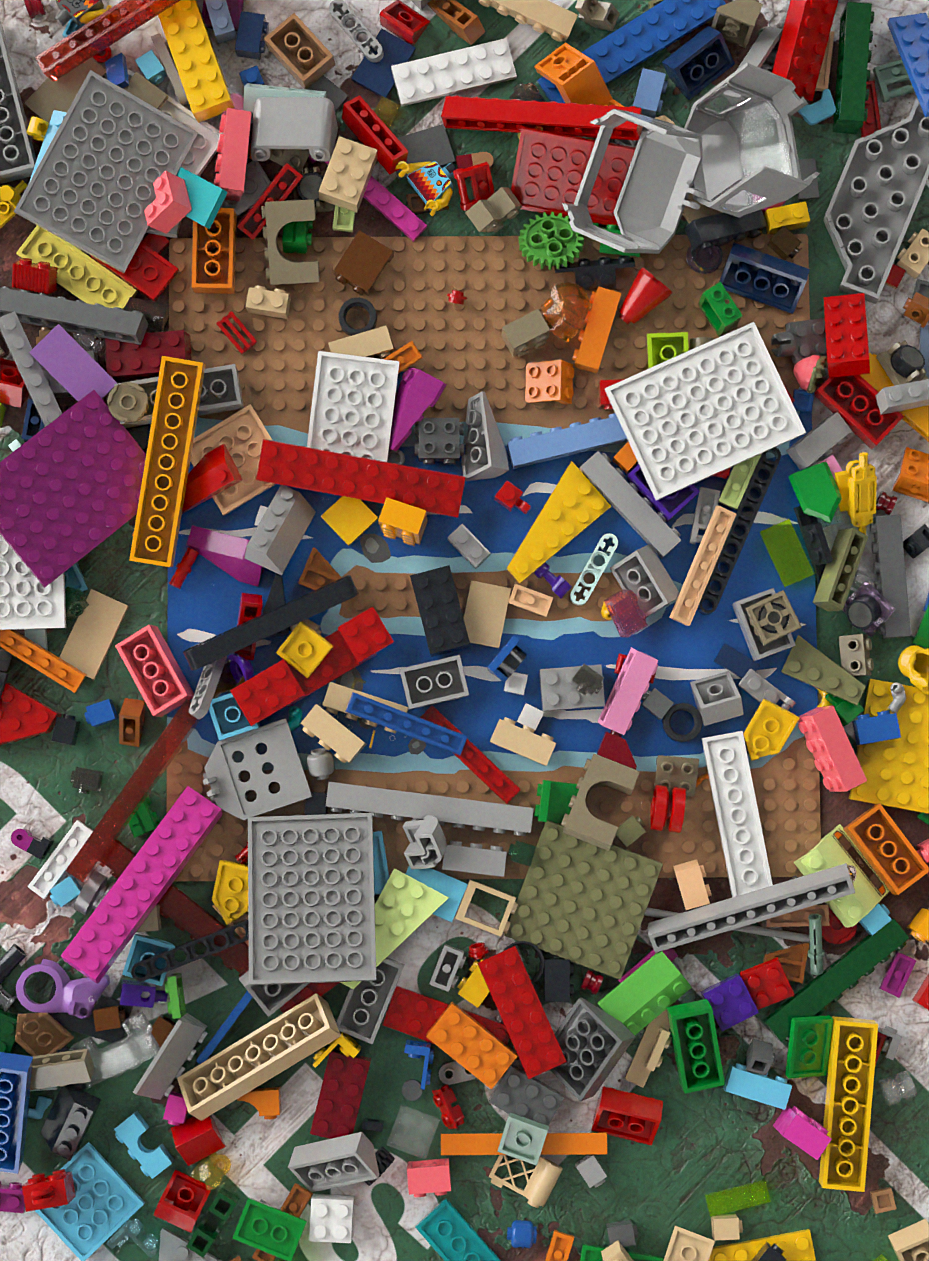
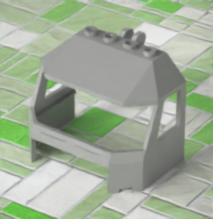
M613 109L603 117L590 122L595 125H601L574 204H562L565 211L568 212L571 220L569 223L573 231L624 253L659 254L675 235L685 205L699 210L700 204L688 200L689 194H694L700 198L704 197V192L692 188L703 158L702 135L667 121L629 111ZM626 121H630L650 130L640 135L613 212L621 234H617L593 225L587 204L613 129Z

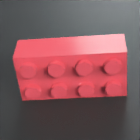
M227 108L226 114L221 116L219 133L222 134H220L217 145V152H220V154H218L215 165V172L219 173H216L214 185L228 192L225 200L240 202L244 192L251 111Z
M147 625L115 645L153 716L163 717L193 698L194 693L158 626Z
M833 705L816 707L798 716L800 718L798 720V728L804 734L807 740L806 746L813 753L815 766L821 771L824 778L823 783L830 792H845L867 781Z

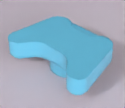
M823 90L819 101L806 105L798 111L809 125L813 126L834 115L836 107L830 90Z

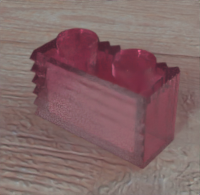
M622 589L604 600L620 637L628 638L648 625L646 623V615L639 608L638 598L632 590Z

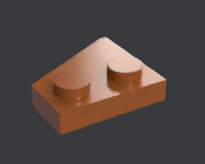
M313 547L298 584L316 590L342 577L318 550Z

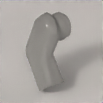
M895 682L890 688L893 701L888 706L892 713H897L906 701L903 685Z

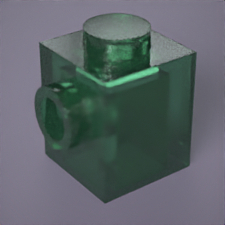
M67 587L65 589L66 619L70 621L80 616L89 605L85 600V594L78 588Z
M516 840L515 844H510L508 856H511L510 861L531 866L536 846Z

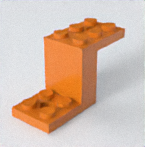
M567 43L561 45L534 66L537 73L557 86L565 103L624 107L612 98L595 61Z

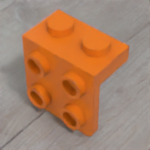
M564 360L528 363L526 365L525 401L528 403L556 401L564 405L572 404L574 396L573 364Z

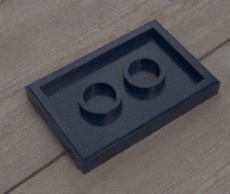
M381 28L376 36V40L381 44L384 51L383 58L379 62L373 63L364 56L351 81L386 100L395 85L391 66L409 62L416 48ZM370 46L371 54H372V53L375 54V55L378 54L377 50L375 51V50Z

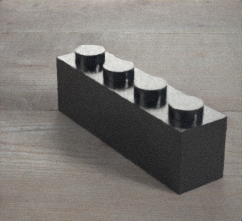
M760 209L743 215L740 218L723 212L695 219L684 229L692 249H702L704 251L710 249L713 245H726L732 240L739 242L748 236L755 238L761 235L762 230L768 225Z

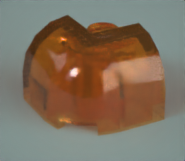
M563 282L549 289L551 296L541 305L544 313L542 316L550 331L559 338L569 342L586 325L585 318L588 310L591 309V304L583 287L575 283Z

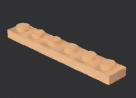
M721 506L715 507L669 618L690 626L736 517V513Z

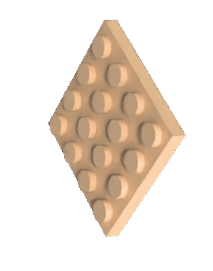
M251 404L195 437L193 441L190 460L193 467L196 466L206 453L225 444L243 479L212 497L224 516L275 485V483L256 480L263 439L272 440Z

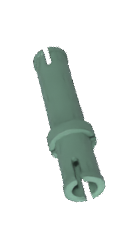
M810 914L808 917L810 973L821 975L823 974V957L825 956L822 949V916L820 914Z

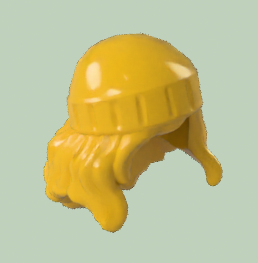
M917 645L909 646L901 652L898 658V667L904 676L910 678L911 683L916 688L920 689L923 693L929 694V648L924 649Z

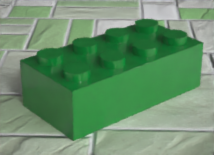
M703 999L667 1007L679 1083L684 1094L725 1085L713 1010L709 1001Z

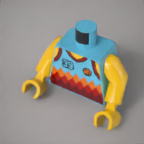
M401 161L398 163L395 169L402 170L399 173V177H404L406 173L408 174V182L426 204L424 210L429 208L431 216H434L436 211L449 204L453 194V184L450 178L454 176L453 171L456 170L452 163H449L443 169L436 161L432 163L428 161L409 164Z

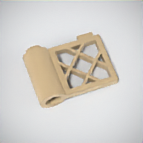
M499 1155L489 1175L492 1178L491 1183L500 1188L504 1185L525 1196L528 1199L527 1203L535 1208H539V1206L544 1207L563 1168L540 1156L537 1166L528 1171L524 1161L520 1160L524 1172L513 1175L509 1163L519 1161V1159L516 1158L508 1161L507 1155ZM507 1165L510 1176L501 1178L495 1175L498 1167ZM533 1172L529 1179L528 1173ZM525 1174L527 1185L523 1190L516 1186L514 1178Z

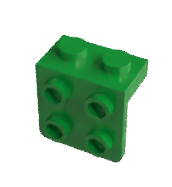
M542 780V784H538L537 796H540V803L535 805L534 817H538V821L541 822L549 820L561 824L565 813L570 814L572 809L569 807L570 800L573 795L577 796L579 791L576 788L577 784Z

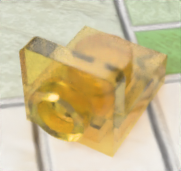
M382 96L376 109L373 111L389 128L400 109V105Z

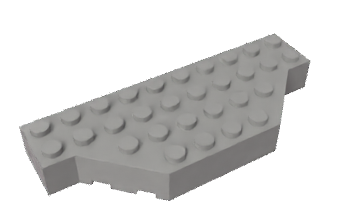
M918 99L915 100L908 118L892 126L889 125L869 136L855 140L823 220L846 271L838 290L848 294L864 293L865 300L874 304L877 303L929 176V117H925Z

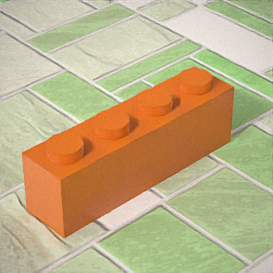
M599 286L597 292L592 291L589 303L593 305L591 311H586L583 322L587 323L585 330L581 329L578 338L581 345L579 349L575 348L572 360L575 361L574 367L598 373L621 293Z

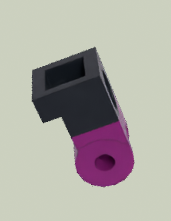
M16 829L11 835V841L15 846L39 859H45L54 840L48 837H43L40 840L32 836V833L27 829Z

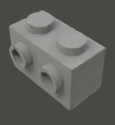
M444 944L429 984L449 992L450 987L454 988L458 980V976H455L457 969H462L466 959L463 956L464 951Z

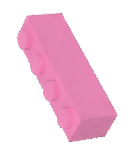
M631 647L597 721L599 724L623 735L630 729L632 725L631 719L640 708L641 697L647 692L649 680L657 671V659Z

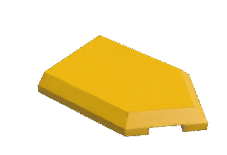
M763 699L743 733L751 761L767 755L780 753L800 718L775 703Z
M220 860L212 902L222 914L226 925L248 912V866Z

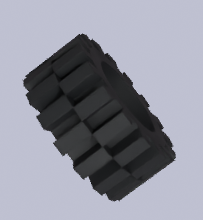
M383 1146L375 1152L379 1177L395 1160ZM377 1179L368 1180V1181H364V1182H365L368 1186H370V1185H372L373 1182H375Z

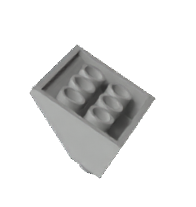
M188 1013L181 1017L133 1093L159 1100L164 1095L168 1097L174 1088L172 1082L175 1077H180L185 1070L182 1066L186 1060L191 1061L195 1055L196 1050L194 1047L198 1042L202 1043L208 1033L205 1030L208 1026Z

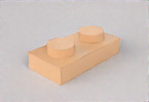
M515 584L508 604L547 617L553 597Z

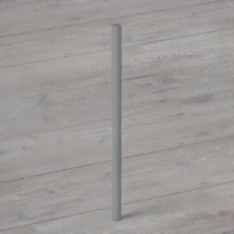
M647 908L644 915L666 918L679 913ZM754 925L733 929L734 931L810 943V937L807 934Z

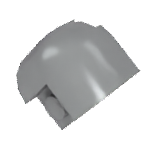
M426 815L424 820L405 822L403 829L410 844L404 855L411 870L435 867L444 856L447 846L446 838L438 819L433 815Z

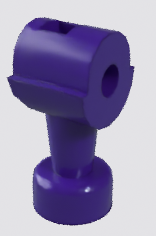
M545 562L534 574L538 578L544 577L551 585L554 593L561 599L572 586L560 575L556 577L549 571L550 566Z

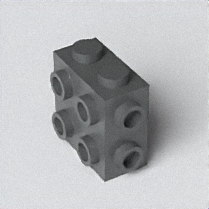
M423 418L419 424H415V436H419V444H415V456H419V462H423L425 465H434L435 461H443L445 465L456 464V461H460V456H464V444H460V436H464V424H459V418Z

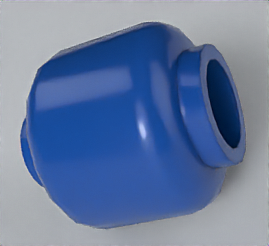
M514 1220L512 1226L507 1227V1240H511L512 1247L529 1249L533 1243L536 1244L537 1227L531 1221Z

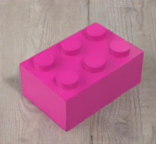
M786 1106V1109L781 1112L773 1124L774 1128L783 1137L816 1160L819 1159L832 1140L827 1135L828 1130L813 1118H809L796 1106L792 1108Z

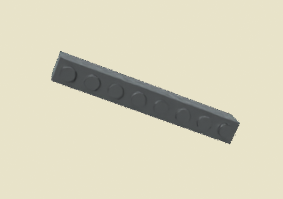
M6 286L0 287V317L15 311L19 321L22 323L53 329L59 324L65 331L138 345L142 344L148 327L145 316L136 310L132 312L125 311L119 307L109 308L98 303L93 305L81 300L71 301L64 297H50L44 293L33 294L26 290L17 291Z

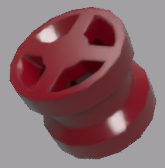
M24 0L30 19L35 18L39 14L42 16L46 15L42 0Z
M881 491L876 501V510H882L886 515H890L896 504L897 497H890L886 492Z
M587 970L580 988L583 990L588 989L592 994L596 995L604 976L600 974L595 975L591 970Z

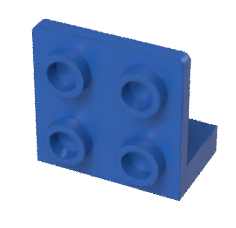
M406 1039L404 1053H408V1057L421 1058V1055L425 1056L421 1089L425 1090V1084L430 1085L432 1069H428V1063H433L434 1048H430V1042Z

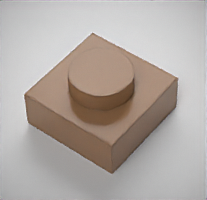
M888 1187L870 1191L876 1214L896 1209L892 1188Z

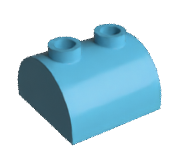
M135 934L122 975L133 978L131 970L136 962L171 949L175 945L154 937ZM158 958L155 961V965L162 969L167 966V962L164 958ZM144 966L136 967L135 971L138 976H145L147 974V969ZM167 972L147 979L145 982L163 986Z

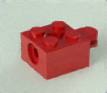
M65 1169L53 1171V1174L45 1176V1173L32 1175V1178L28 1179L22 1186L26 1212L67 1205L76 1197L72 1171L66 1172Z

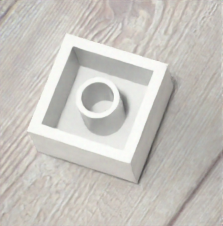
M313 1194L311 1198L309 1241L351 1243L354 1196Z

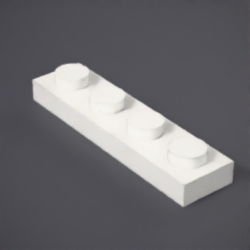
M77 820L28 885V888L43 899H46L50 893L49 890L57 884L95 832Z

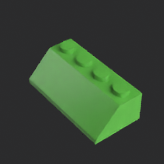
M659 951L601 999L598 1004L604 1012L622 1022L636 1035L692 987L662 951Z

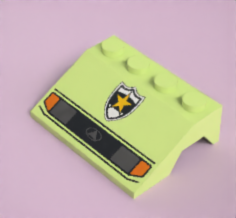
M839 824L823 837L813 849L797 859L794 864L805 876L847 863L855 893L825 903L845 927H853L890 890Z

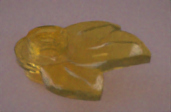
M215 1152L200 1160V1163L191 1172V1177L199 1181H205L207 1190L215 1189L221 1184L223 1176L230 1171V1159L225 1155H218ZM219 1162L224 1163V1167L222 1169H218Z

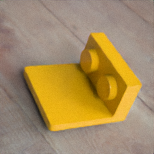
M341 1032V1036L330 1042L327 1048L322 1047L316 1052L313 1057L315 1061L312 1065L316 1068L337 1044L341 1046L339 1049L347 1057L351 1055L353 1058L360 1052L361 1046L350 1035Z

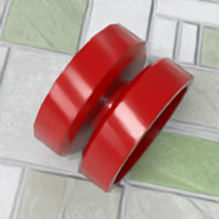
M655 785L650 808L651 830L662 831L667 819V829L669 832H681L686 802L685 788L674 787L669 799L667 786Z

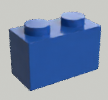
M890 710L877 712L878 716L870 717V714L857 716L858 720L852 721L857 746L901 738L897 714H890Z

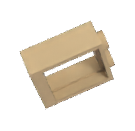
M470 879L455 919L501 937L502 933L507 934L511 923L508 921L510 913L514 914L518 906L515 902L516 897ZM476 888L509 901L498 929L465 916Z

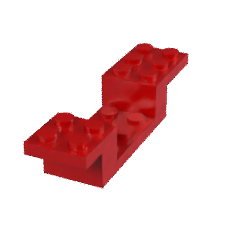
M374 607L340 625L337 631L325 637L333 645V648L309 678H306L283 659L230 690L249 724L253 726L287 705L289 707L376 656L377 652L394 643Z

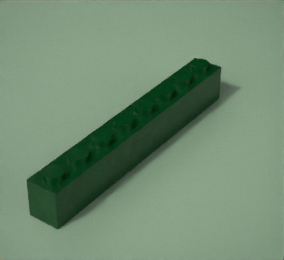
M891 918L892 920L875 934H868L827 967L823 974L817 975L796 992L794 996L790 997L763 1019L764 1023L780 1042L789 1040L792 1018L812 1017L815 1014L817 1016L822 1014L827 1009V1004L831 1001L833 1003L838 1001L843 996V991L847 988L849 990L854 988L859 983L858 979L863 975L865 977L870 975L875 970L874 966L879 962L881 964L886 962L891 957L890 953L895 949L899 951L907 944L906 940L909 937L894 918Z

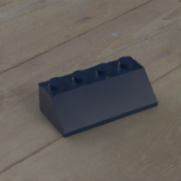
M734 242L719 282L729 292L793 314L807 282L810 269Z

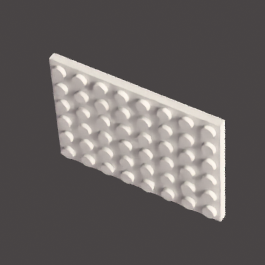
M754 322L605 388L609 401L655 500H659L806 433Z

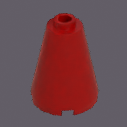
M642 267L619 310L621 313L619 318L628 325L630 322L635 324L670 297L673 292Z

